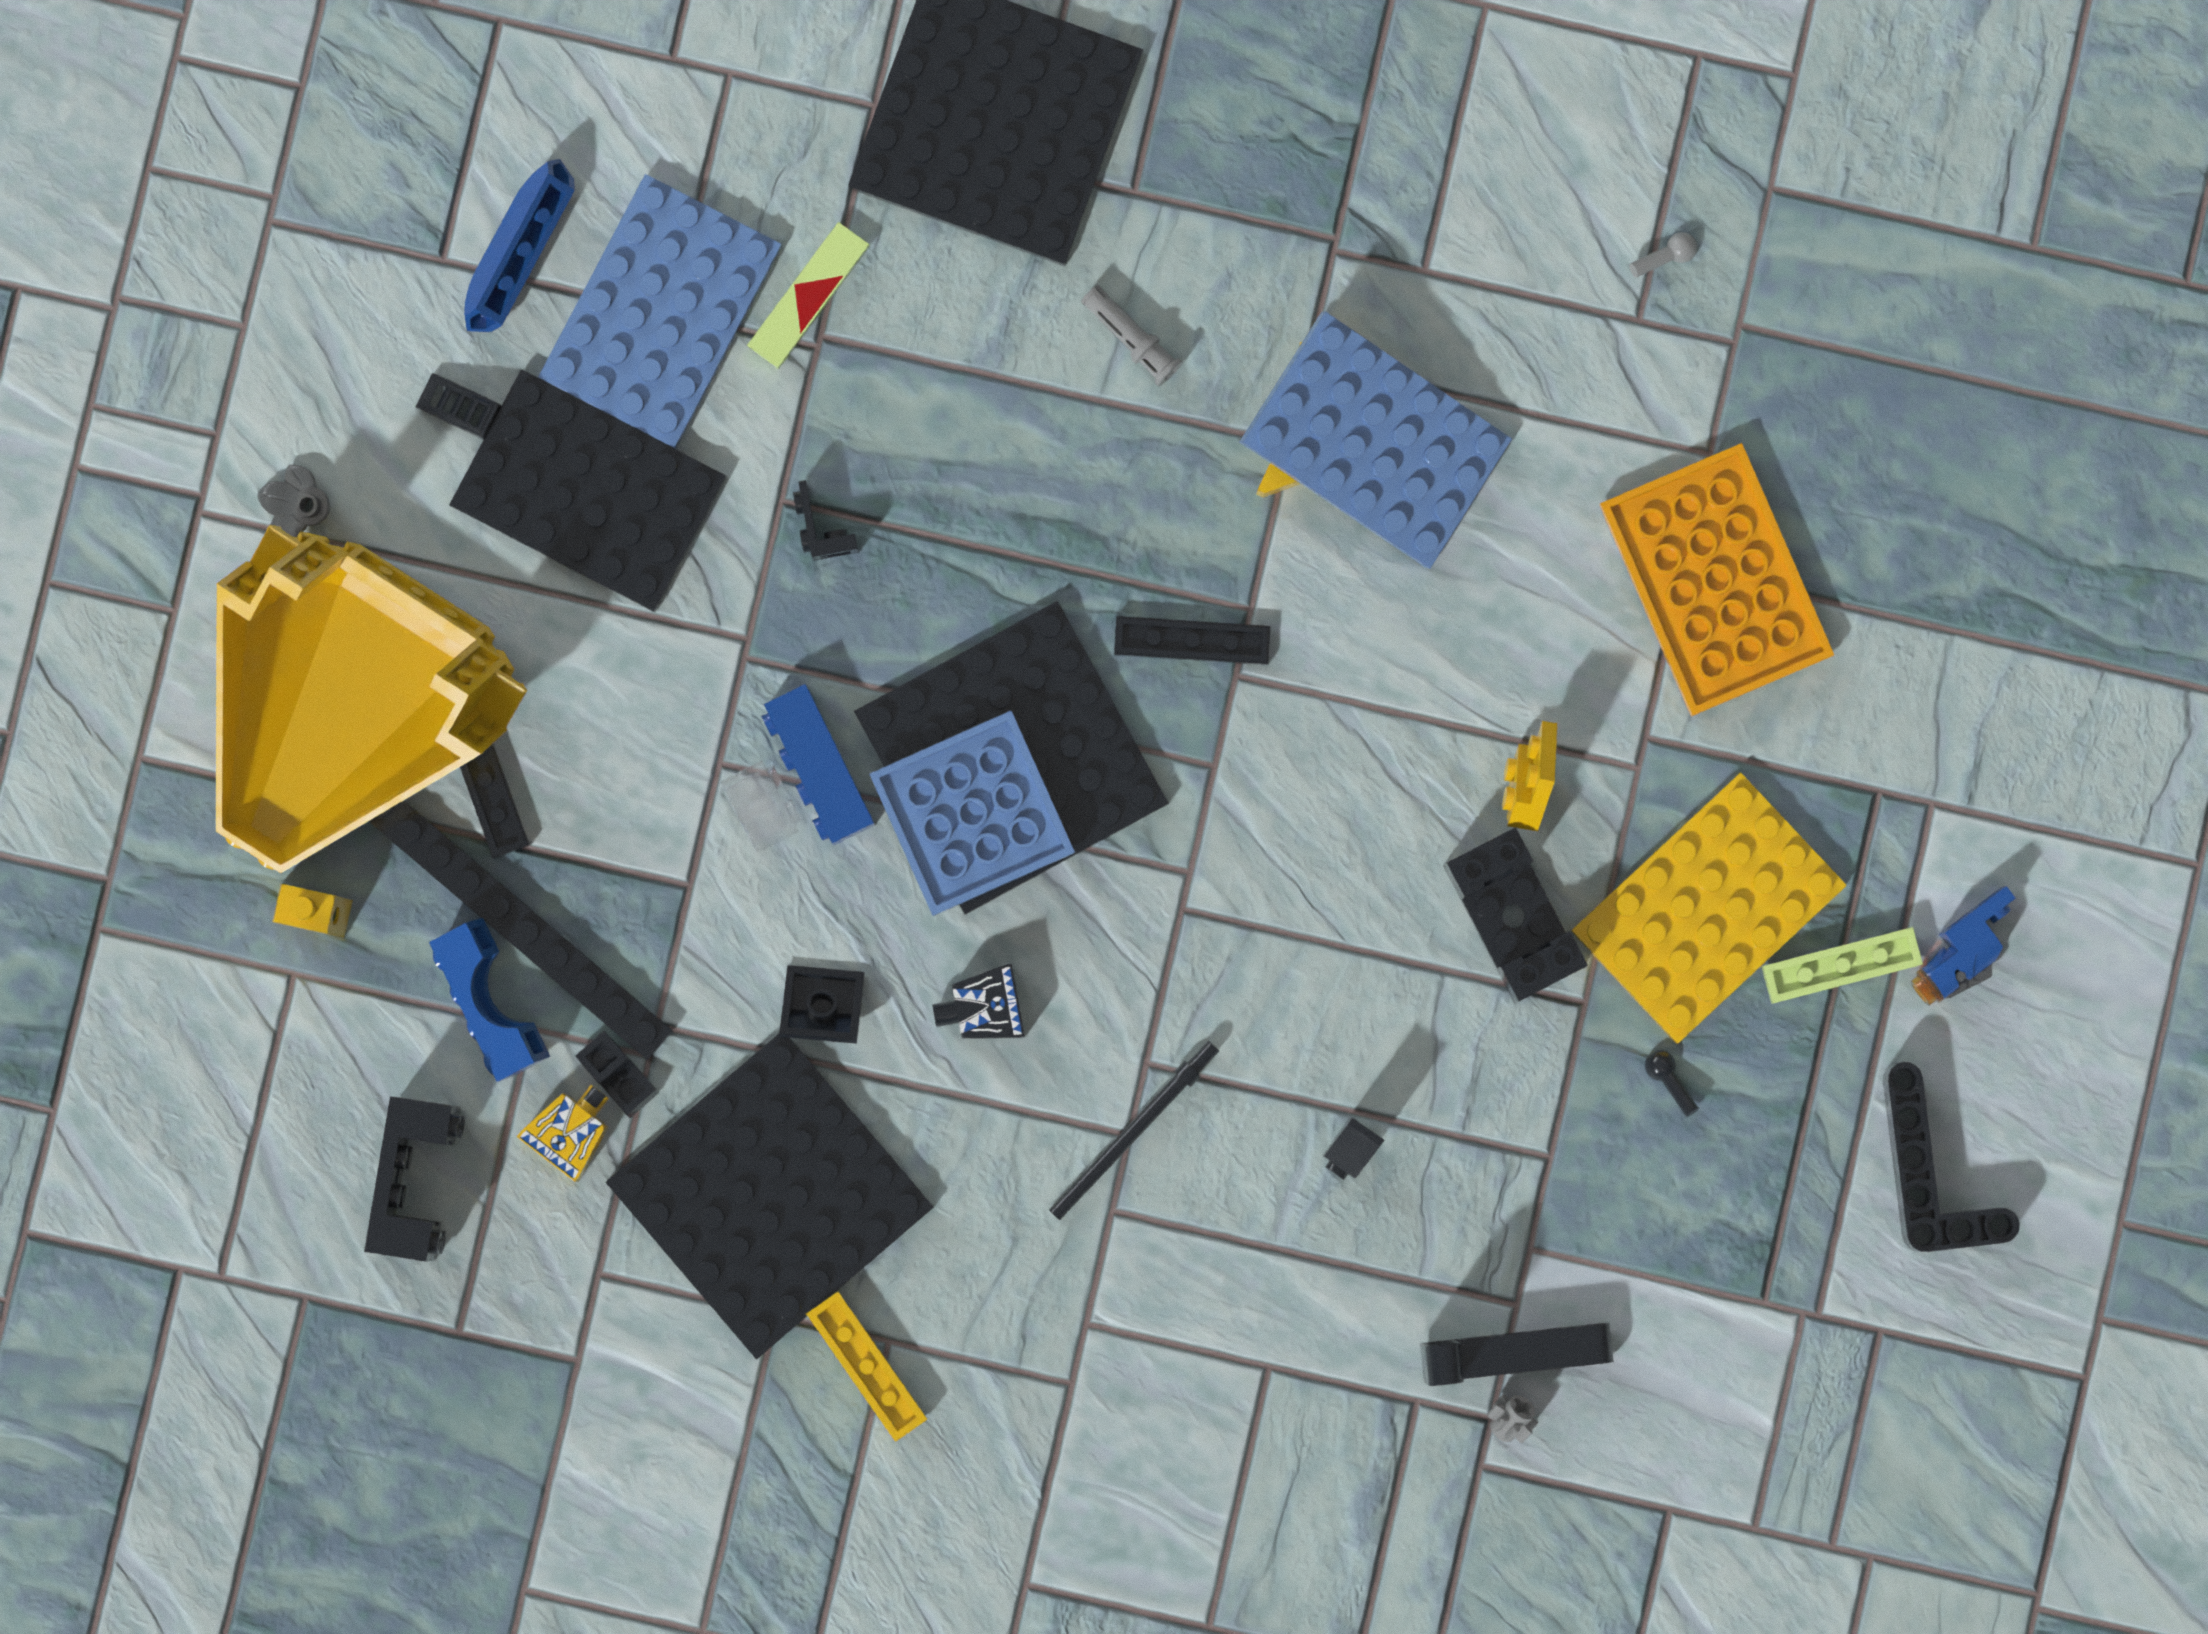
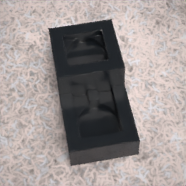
M605 1031L601 1032L575 1055L578 1061L629 1118L635 1115L659 1093Z

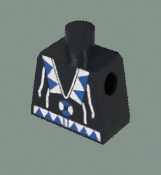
M1012 964L1003 965L952 984L954 1001L932 1004L936 1027L959 1023L962 1039L1025 1037Z

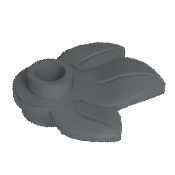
M288 465L285 472V482L276 481L268 483L257 494L261 506L268 513L274 515L270 525L281 527L283 531L293 537H297L300 531L304 532L307 526L319 525L330 513L328 496L316 487L315 478L311 471L299 465ZM312 499L314 507L307 513L305 510L306 504Z

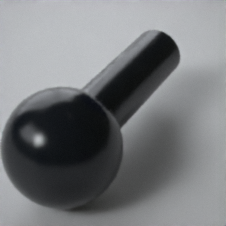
M1664 1050L1653 1051L1645 1060L1646 1073L1652 1079L1663 1082L1686 1117L1693 1115L1699 1110V1107L1675 1074L1676 1063L1674 1057Z

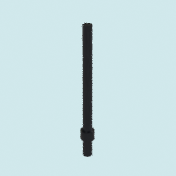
M1209 1040L1188 1063L1184 1060L1174 1071L1176 1073L1174 1078L1049 1209L1057 1219L1061 1220L1187 1085L1192 1087L1201 1077L1199 1075L1201 1070L1219 1052Z

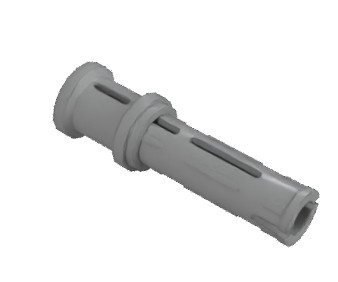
M1099 285L1093 287L1083 297L1081 303L1131 351V360L1135 364L1141 363L1156 378L1154 383L1158 387L1168 381L1181 367L1183 362L1179 358L1174 359L1159 344L1160 339L1156 335H1148Z

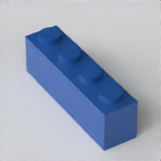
M804 684L765 703L764 706L768 713L761 717L771 737L778 734L785 747L778 752L788 772L796 769L802 781L795 786L804 805L807 806L812 803L819 816L812 821L822 841L829 838L831 843L836 845L875 826L807 685Z

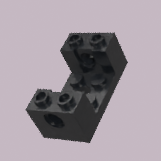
M1516 827L1443 865L1514 1003L1588 966L1571 932H1565L1531 866V863L1534 861ZM1515 905L1522 909L1524 921L1519 927L1512 928L1504 923L1502 914L1507 906Z
M390 1096L364 1252L424 1262L434 1261L436 1255L443 1253L446 1231L440 1230L442 1222L396 1215V1210L403 1208L407 1186L402 1185L401 1180L403 1170H409L412 1161L413 1147L407 1146L408 1139L454 1145L455 1138L461 1139L464 1132L465 1115H459L461 1107Z

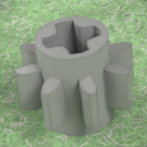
M1503 1394L1487 1413V1416L1492 1419L1490 1422L1491 1431L1498 1439L1504 1442H1511L1516 1437L1520 1443H1523L1538 1424V1421L1534 1419L1535 1409L1532 1403L1518 1395L1513 1396L1509 1400Z

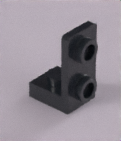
M806 480L798 481L800 491L793 492L797 515L804 514L807 529L800 530L803 552H811L813 561L859 553L855 534L847 535V529L829 531L824 533L825 539H817L808 484Z

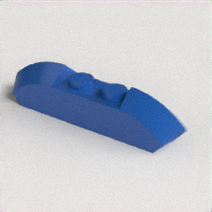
M561 159L548 161L538 168L523 184L512 201L470 281L464 308L467 331L493 332L501 327L575 191L574 178Z

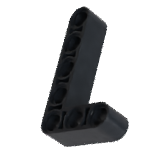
M1910 1062L1891 1064L1883 1074V1089L1901 1233L1904 1243L1914 1251L1932 1252L2000 1244L2013 1240L2019 1232L2020 1222L2016 1214L2007 1208H1986L1940 1214L1923 1076L1921 1070ZM1901 1068L1907 1070L1912 1077L1910 1087L1904 1091L1898 1089L1893 1081L1895 1072ZM1905 1107L1913 1109L1917 1116V1121L1911 1129L1903 1128L1898 1120L1900 1111ZM1909 1146L1917 1147L1922 1155L1920 1164L1914 1168L1908 1167L1903 1160V1153ZM1917 1184L1921 1185L1926 1191V1200L1918 1207L1912 1205L1908 1199L1910 1188ZM2001 1214L2008 1221V1229L2006 1233L1998 1237L1991 1231L1990 1222L1994 1216ZM1962 1218L1969 1224L1970 1233L1967 1238L1959 1241L1952 1234V1225L1956 1220ZM1924 1223L1931 1230V1238L1928 1243L1921 1246L1914 1241L1913 1230L1918 1224Z
M1609 1323L1420 1343L1424 1383L1428 1386L1462 1383L1464 1379L1614 1362Z

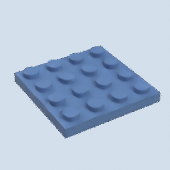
M1012 711L869 774L932 916L1075 853Z

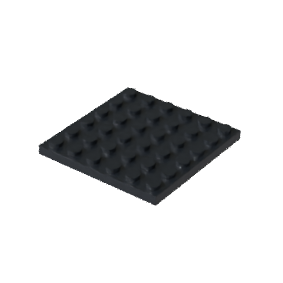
M916 0L850 178L848 189L1065 267L1141 60L1143 49L1008 0Z
M1058 600L854 711L884 767L1012 711L1075 853L960 904L965 915L1169 804Z
M779 1034L605 1182L756 1360L804 1320L809 1311L832 1296L934 1208L931 1202L790 1038L779 1037Z

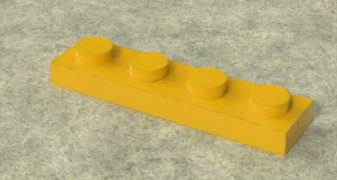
M839 1291L806 1314L895 1442L928 1419Z

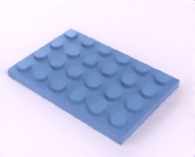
M645 174L538 378L676 449L776 260L782 244Z
M1324 311L1318 316L1239 443L1425 568L1431 569L1512 438Z

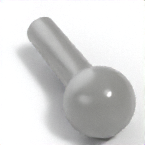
M1685 232L1674 234L1668 240L1666 247L1630 263L1629 268L1632 275L1639 277L1671 261L1678 263L1689 262L1697 252L1696 240Z

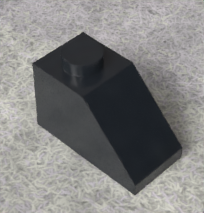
M1353 1117L1348 1118L1322 1155L1329 1160L1325 1167L1343 1180H1345L1347 1175L1356 1178L1379 1149L1384 1139Z

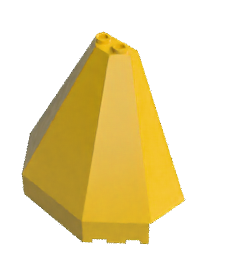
M269 525L250 562L246 561L217 583L216 832L225 837L226 841L233 847L244 849L256 857L264 867L282 873L481 755L508 730L507 726L527 689L523 683H519L512 678L511 675L515 669L505 652L495 649L492 642L495 636L488 626L361 544L347 541L344 547L329 544L330 541L325 536L300 531L297 537H293L283 531L281 527Z

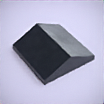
M787 965L779 1037L857 1044L865 972Z

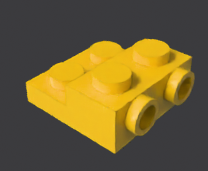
M1542 721L1538 735H1531L1528 745L1518 744L1514 759L1507 758L1504 781H1510L1504 791L1502 809L1508 810V827L1537 832L1539 830L1555 782L1557 723Z

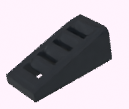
M432 373L415 407L484 440L501 405ZM438 385H440L445 390L435 408L429 405ZM452 392L458 394V397L448 414L443 410ZM467 398L472 402L463 420L457 418V415ZM481 405L485 408L477 425L474 426L470 422L478 406Z

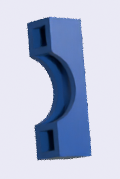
M483 918L466 922L429 942L433 950L434 962L443 971L450 985L451 997L461 1007L467 1020L468 1032L473 1039L477 1040L484 1055L485 1067L494 1075L497 1082L513 1077L551 1057L534 1022L512 1020L501 1013L492 1001L488 988V974L494 959L500 952Z

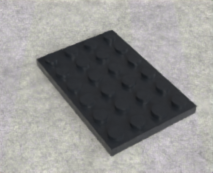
M521 369L449 506L655 613L727 476Z

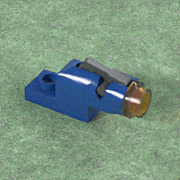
M2007 886L1999 888L1939 933L1949 948L1946 949L1943 946L1926 966L1915 972L1916 977L1910 981L1913 989L1925 1004L1930 1006L1935 1001L1940 1003L1945 998H1951L1992 977V963L1998 958L2003 945L1985 921L1989 919L1994 924L2011 911L2008 904L2016 898Z

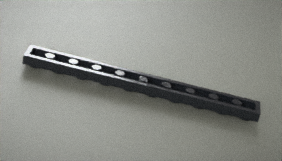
M403 800L369 821L646 1060H649L672 1034L673 1030L406 801Z

